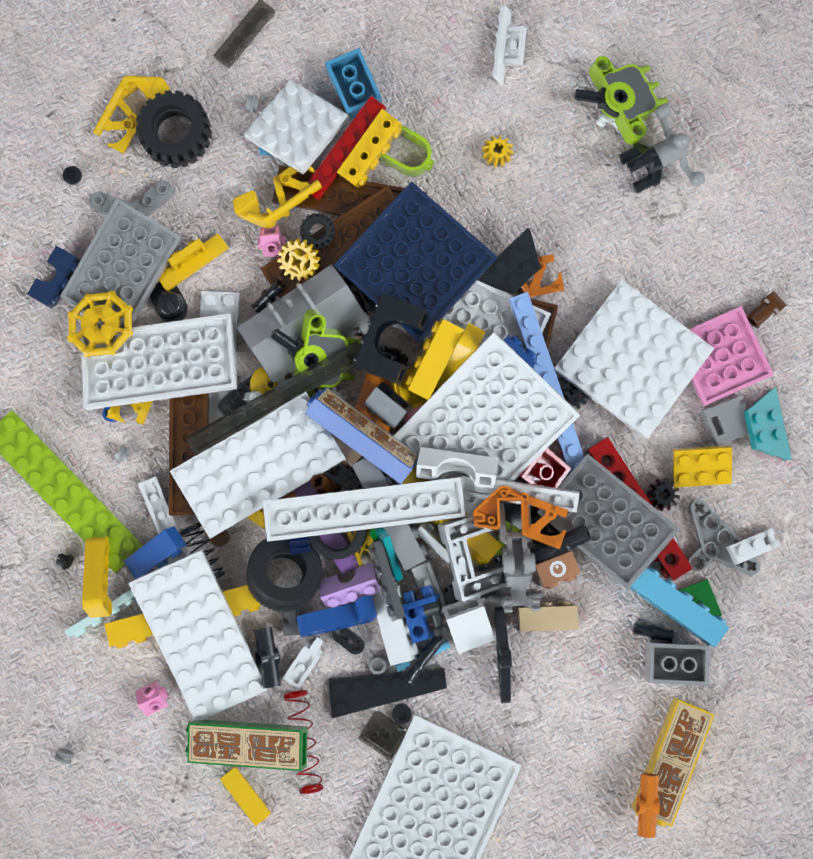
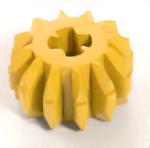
M501 134L498 136V139L492 135L491 141L485 140L484 144L486 146L482 147L484 152L482 157L483 159H488V165L493 162L495 168L498 163L503 167L505 162L509 163L511 161L510 156L514 154V151L511 150L513 144L508 143V137L502 140ZM495 149H498V151L501 150V153L498 154L497 151H496V153H495L494 150H495Z

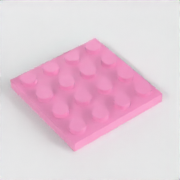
M742 306L689 329L714 347L708 358L691 379L703 406L774 375Z

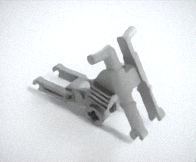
M500 503L499 535L500 540L506 544V548L503 549L502 565L506 587H509L510 595L491 593L489 594V601L500 602L504 608V613L512 612V606L520 605L529 607L533 612L541 611V591L526 594L525 591L527 586H531V572H535V554L530 553V548H527V543L531 538L522 536V532L506 533L504 503ZM528 505V509H529V527H530V525H531V515H530V513H531V506Z

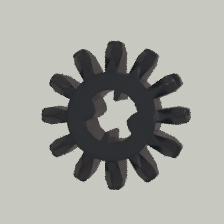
M666 478L662 480V483L657 479L655 484L649 485L653 491H646V494L652 495L651 498H648L650 502L654 501L652 506L654 508L658 506L659 511H663L664 507L667 510H671V505H677L674 499L680 498V495H675L679 488H672L675 484L673 481L668 484ZM665 491L664 493L667 494V497L661 499L662 496L659 493Z

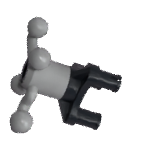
M665 104L659 105L656 108L655 114L660 119L664 136L667 139L651 147L638 142L633 145V148L618 154L622 165L626 164L630 173L644 166L647 169L648 176L632 183L637 194L652 186L660 185L662 168L677 160L680 161L681 169L688 176L693 186H701L705 181V176L702 172H694L688 165L686 155L688 153L687 145L689 138L684 133L674 134L670 129L667 118L670 116L671 110Z

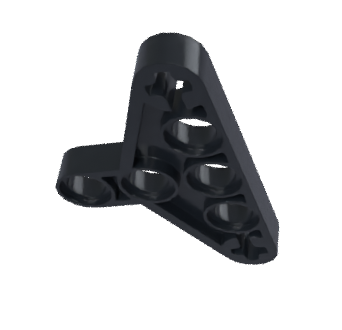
M494 607L501 704L511 703L510 668H512V657L508 643L506 614L503 607Z

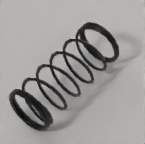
M200 522L193 524L179 532L181 537H189L197 534L196 536L191 538L186 544H188L193 539H195L196 537L205 532V530H201L189 535H185L200 528L202 526ZM206 539V540H203V541L198 542V543L190 544V545H187L186 547H190V546H194V545L201 544V545H199L197 548H195V549L190 553V554H192L194 551H196L197 549H199L201 546H203V545H205L206 543H208V542L210 541V539ZM212 548L203 552L206 553L205 556H207L215 549ZM219 558L208 560V562L213 561L209 565L211 566L212 564L217 562ZM224 567L212 570L213 572L217 571L214 573L216 579L226 574L225 571H222Z

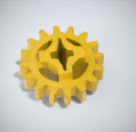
M299 238L295 242L291 239L281 247L283 250L278 252L282 256L277 260V262L282 263L279 268L286 270L285 276L291 274L292 280L295 276L298 281H301L303 277L307 280L310 275L313 276L315 274V270L319 267L317 262L320 260V257H315L318 250H312L313 244L306 245V239L302 243H300Z

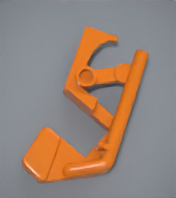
M554 255L538 257L541 269L534 274L533 281L529 284V287L526 283L520 287L524 293L528 292L529 297L564 291L561 272H558V277L552 284L545 287L540 285L543 273L547 267L546 263L555 262Z
M504 485L496 489L473 511L474 525L476 527L498 530L500 529L499 501H521L522 536L560 549L566 530H563L561 534L556 536H547L540 534V531L550 521L554 520L557 515L566 518L567 509L554 506L548 502L531 497L525 492L522 493ZM528 504L546 511L545 515L536 523L531 524L530 527Z

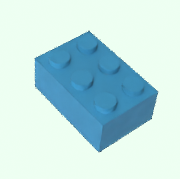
M360 48L325 62L326 72L344 112L349 115V120L356 117L370 96L382 103V97Z

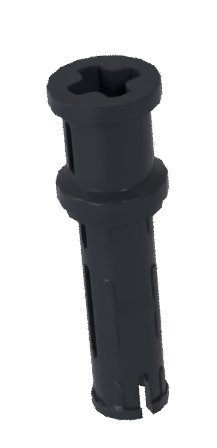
M445 636L433 637L419 656L409 662V667L403 674L399 675L406 684L411 687L414 686V681L420 674L425 672L424 667L447 640Z

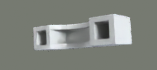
M421 447L417 461L416 478L437 480L440 475L446 472L458 471L467 474L473 480L475 486L495 489L499 458Z

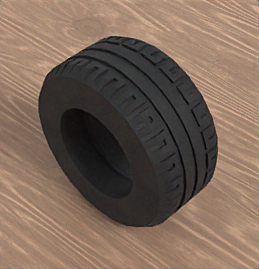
M267 538L262 540L251 553L247 565L246 582L251 595H253L257 602H260L259 604L264 605L263 607L273 611L289 612L303 607L313 598L322 580L323 568L320 555L309 544V541L304 538L267 542ZM276 558H288L294 561L302 571L300 583L290 588L275 585L266 574L268 563Z

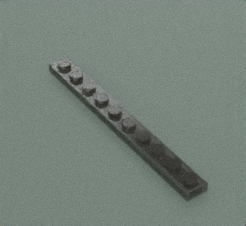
M356 341L190 434L185 437L186 441L196 456L273 413L279 407L304 392L308 393L354 366V357L361 349L360 344Z

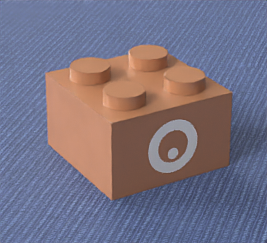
M572 551L560 556L551 557L538 564L535 562L534 574L539 586L545 587V589L559 586L558 582L562 580L566 582L577 579L576 575L581 573Z

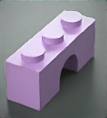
M374 562L355 568V577L347 583H343L338 574L322 579L320 583V598L327 609L381 592L382 586L380 579L376 577Z

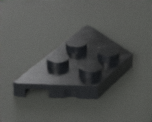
M529 228L522 232L497 256V260L478 281L513 295L541 269Z

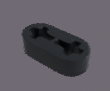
M344 628V635L348 637L347 640L342 636L337 638L338 633L336 630L332 631V638L350 653L357 655L364 650V640L351 629ZM351 639L353 642H357V640L360 641L359 646L361 647V649L359 650L356 648L355 650H353V645L349 642V640Z

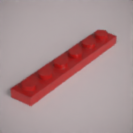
M370 96L308 181L310 185L318 180L322 186L318 191L311 194L317 200H321L339 175L337 171L382 109L386 111L387 107L374 97Z

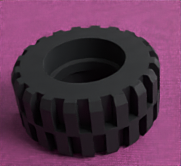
M167 90L163 95L160 92L155 94L156 97L154 99L149 98L146 101L147 105L140 108L141 115H137L136 122L138 125L136 126V133L138 134L139 142L147 154L155 162L159 161L163 166L167 167L170 164L172 168H178V165L181 164L182 167H186L190 161L194 164L198 161L197 157L199 155L203 157L206 153L204 148H209V138H212L211 124L204 108H202L201 103L197 99L194 100L192 95L187 93L184 96L182 91L176 90L175 93H172L171 90ZM172 116L188 118L191 122V128L183 140L176 143H165L158 138L159 127L167 118Z

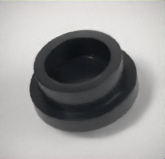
M69 166L63 171V179L70 185H76L82 179V172L76 166Z

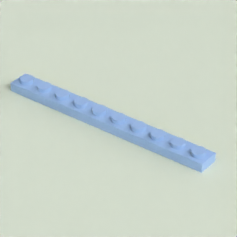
M528 292L509 298L508 300L525 349H531L537 355L535 357L537 363L532 368L564 398ZM573 423L556 439L564 463L571 468L568 475L584 458Z

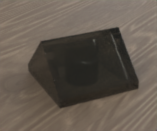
M375 709L360 731L358 739L391 761L401 745L407 730Z

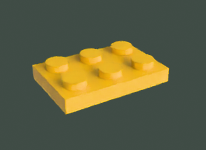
M731 445L673 449L672 481L675 483L673 487L732 484Z

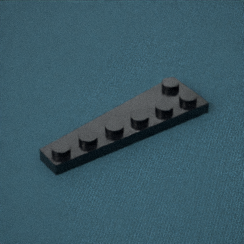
M445 668L424 670L425 672L420 674L414 681L413 687L406 684L399 677L404 672L329 678L331 717L336 718L447 689Z

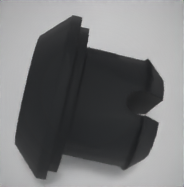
M61 553L58 555L60 559H56V563L61 565L63 570L68 569L73 562L72 554L65 555Z

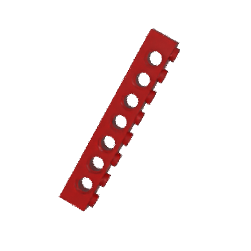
M608 437L586 450L588 455L612 474L614 472L619 473L620 480L651 504ZM603 456H607L610 459L608 466H604L601 463ZM674 538L654 559V562H658L661 567L660 572L662 576L670 581H675L693 569ZM667 554H671L673 557V561L669 565L665 562Z

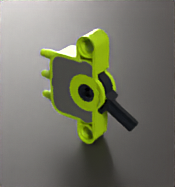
M606 56L597 57L589 68V75L598 92L576 89L574 92L575 100L597 103V108L601 109L604 115L615 119L616 126L625 142L629 145L638 143L646 134L647 129L643 121L648 119L659 105L668 102L666 97L657 99L653 92L659 86L658 81L648 83L644 74L650 71L649 65L638 67L634 64H628L614 69L611 61Z
M309 309L304 314L300 335L302 340L297 338L295 341L277 328L271 334L273 340L288 349L287 352L296 366L292 384V393L295 398L302 391L306 390L305 392H307L311 399L314 396L315 387L331 388L337 386L341 381L354 380L353 374L343 373L345 363H354L355 356L347 355L348 345H359L361 340L354 337H344L337 329L325 328L326 320L317 309ZM315 317H318L316 322L311 323Z

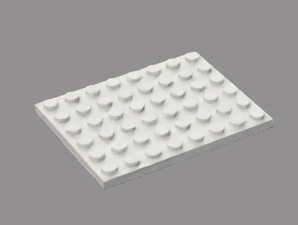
M493 332L399 429L394 437L418 455L420 448L423 447L499 458L496 479L513 482L580 416V413L504 340ZM450 471L440 475L437 480L458 478L465 473ZM463 496L465 512L469 515L473 514V511L485 499Z
M414 714L349 859H480L522 765Z

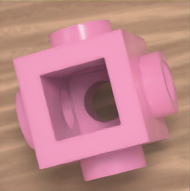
M280 225L270 229L261 227L260 238H258L259 250L263 251L264 257H277L279 255L278 252L283 250L281 247L286 244L285 236H281Z
M157 681L135 691L138 707L146 716L168 707L166 699L169 697L168 692Z

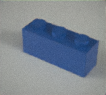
M175 526L164 529L124 560V563L136 579L169 563L167 560L171 557L174 559L182 554L181 550L187 544Z

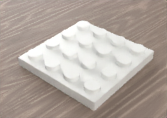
M290 79L248 128L244 136L271 155L304 174L349 120V115Z

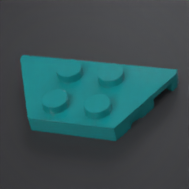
M772 388L763 397L756 400L753 406H749L744 411L751 448L758 452L762 451L770 456L780 457L784 461L792 460L777 389Z

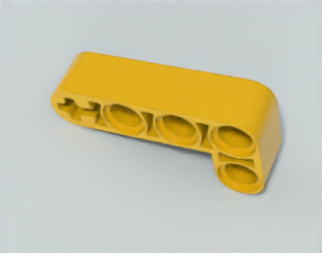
M471 323L467 324L435 390H438L478 349L486 331Z
M107 536L87 538L85 542L82 606L90 618L112 615V602L107 595L110 552Z

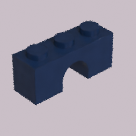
M56 245L47 260L50 265L55 267L56 275L54 279L49 282H43L36 278L27 295L52 309L59 303L61 293L81 260Z

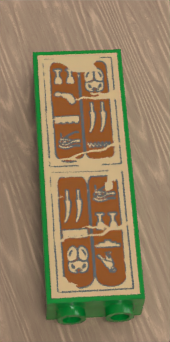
M193 720L188 723L186 728V736L188 737V745L185 750L187 763L302 771L307 767L308 726Z

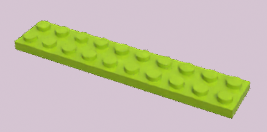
M10 410L0 420V455L84 542H86L87 538L107 536L110 544L109 568L114 573H118L126 565L124 560L144 545L14 410Z

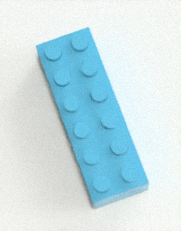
M652 567L646 569L629 588L710 647H716L729 629L725 625L727 623L726 620L719 615H711L708 607L702 603L696 604L693 602V597L685 591L679 592L675 589L677 585L668 579L663 580L658 577L660 573Z

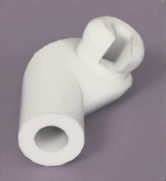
M604 113L598 116L599 118L596 120L598 126L604 127L606 123H611L618 129L615 119L604 115Z

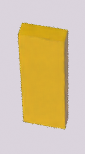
M233 767L220 778L221 782L255 827L271 815L270 809L238 767Z

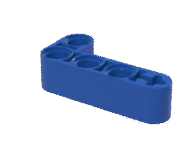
M365 596L357 599L352 604L297 616L296 619L300 636L309 637L370 623L377 617V611L373 596Z

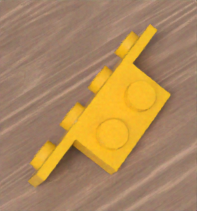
M216 234L204 243L199 238L192 240L183 250L176 251L171 255V258L168 259L171 266L164 270L159 281L166 291H170L226 252L229 247L219 234Z

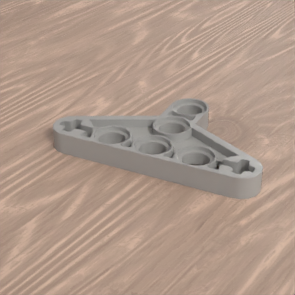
M697 499L691 501L688 508L699 547L688 556L687 560L690 564L694 557H698L701 560V565L698 568L693 567L692 571H701L710 562L716 561L745 574L754 575L758 573L761 566L756 557L747 560L751 563L754 562L753 570H747L748 564L745 561L734 566L726 547L740 542L739 538L704 500ZM695 504H701L702 507L700 509L704 513H707V511L709 512V514L705 515L702 518V520L699 517L703 516V514L700 511H694L696 509ZM709 517H713L716 520V525L713 528H709L706 524ZM723 531L729 534L727 542H722L719 538L720 533ZM708 544H712L715 547V552L712 555H708L705 552Z

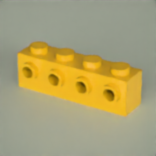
M382 109L337 173L357 188L360 185L363 186L369 178L367 175L371 169L374 171L379 165V158L390 150L392 140L394 138L397 139L402 133L401 122Z
M441 318L433 324L431 329L433 333L430 339L427 338L422 347L424 351L421 356L416 358L413 365L415 369L412 374H408L405 380V388L427 400H429L464 331V329Z

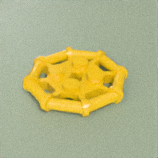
M112 290L104 293L84 294L85 297L71 312L68 311L67 340L74 344L87 358L110 354L113 356L130 336H133V308ZM107 300L105 305L95 306L94 301ZM113 303L121 308V311L116 313L112 309ZM89 304L90 308L84 311L83 316H80L79 313ZM124 317V328L122 329L121 318ZM76 320L81 321V331L76 333ZM102 320V322H105V325H102L101 329H99L97 323ZM121 333V335L112 344L113 337ZM86 337L90 341L89 345L86 346L80 339ZM97 344H107V347L95 348Z

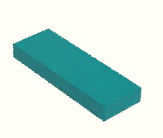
M383 527L376 528L375 531L378 540L382 541L392 576L398 582L403 579L390 535Z

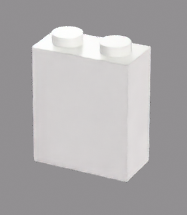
M480 596L464 602L459 601L442 608L458 654L495 640Z

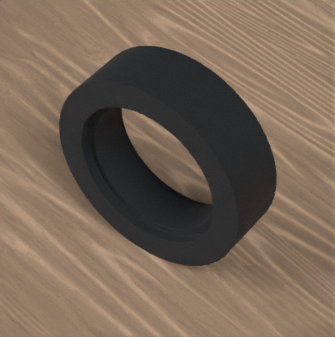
M367 529L357 530L352 543L342 549L328 547L323 543L319 535L309 536L308 540L313 549L323 557L344 559L355 554L362 547L367 536Z

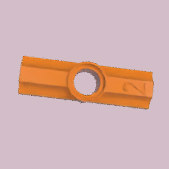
M641 773L640 793L636 801L638 814L637 835L644 838H655L656 818L660 811V800L658 797L659 775L652 773Z

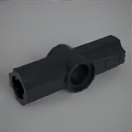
M583 524L565 533L560 549L540 543L530 548L531 553L535 554V562L538 564L551 557L573 550L572 548L589 542L592 539L588 528Z
M272 627L254 630L257 645L255 660L261 671L263 689L280 686L278 669L280 654L277 647H275Z

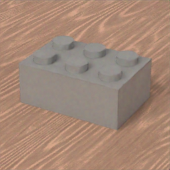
M646 641L645 681L658 684L709 686L710 646L698 643Z

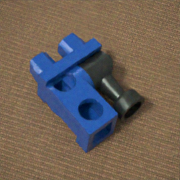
M432 585L420 588L423 598L418 600L415 590L403 593L405 604L402 605L412 643L448 633L447 626L442 625L441 598L439 593L435 594ZM427 618L432 619L435 628H429Z

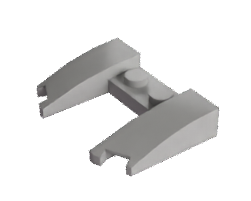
M473 514L437 524L441 541L446 545L454 578L451 582L456 600L464 602L506 586L505 583H500L503 565L474 573L466 541L468 538L493 529L476 527Z

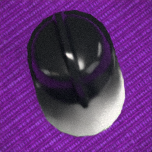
M158 282L150 295L157 313L166 322L183 320L187 314L188 306L181 291L177 286L170 291H166L161 282Z

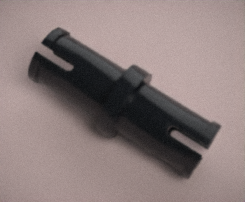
M276 279L267 290L262 291L261 296L251 305L252 309L258 307L255 312H261L267 306V303L275 301V297L285 289V285L279 286L282 282Z
M635 622L633 635L650 637V640L660 639L672 642L674 630L659 628L655 624L650 626Z

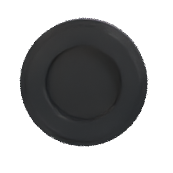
M400 703L394 707L392 716L395 722L406 724L412 717V711L407 704Z

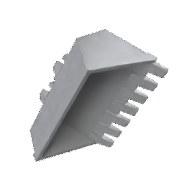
M332 264L303 284L297 283V288L273 304L267 303V308L237 327L239 333L273 383L277 381L283 390L289 386L284 376L291 372L294 377L296 366L287 352L288 349L271 338L273 330L277 328L295 341L297 338L302 340L300 335L303 317L309 309H317L326 320L325 328L337 329L343 336L357 338L352 330L358 326L364 335L367 334L369 329L366 322L369 318ZM315 317L311 323L316 322L318 317Z

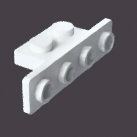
M505 5L501 6V11L498 14L499 28L496 32L497 45L494 49L495 62L492 67V76L499 84L504 83L505 66L523 65L527 31L525 26L510 27L511 12Z

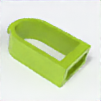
M402 125V133L400 135L420 145L427 153L426 160L417 167H409L386 154H382L379 161L407 176H418L426 170L430 171L435 161L431 159L432 152L429 142L421 135Z

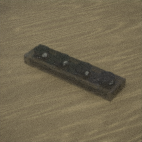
M258 0L213 55L214 58L230 69L275 14V10L263 0Z

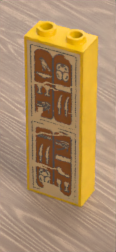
M675 697L672 700L645 773L659 775L658 797L660 800V811L656 818V824L662 827L666 825L673 826L715 714ZM640 786L638 788L637 794L632 804V808L636 812L635 815L637 816L638 814L636 810L637 796L640 793Z

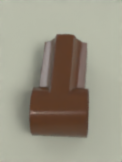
M773 291L747 316L748 321L758 329L772 316H775L784 309L787 304Z
M321 473L313 475L310 479L311 488L316 490L318 494L339 492L342 488L340 484Z

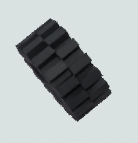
M312 213L313 215L306 216L307 218L303 219V223L300 225L302 240L306 239L308 246L313 244L312 248H326L335 238L333 222L322 213ZM315 224H321L325 228V234L321 238H314L310 233L311 227Z

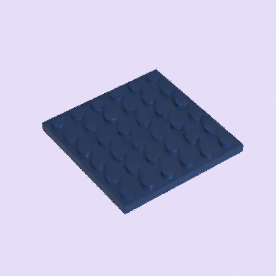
M411 181L335 263L334 267L375 304L382 297V294H386L425 308L430 315L423 331L399 324L415 340L421 343L431 332L435 321H439L440 318L443 319L498 257Z

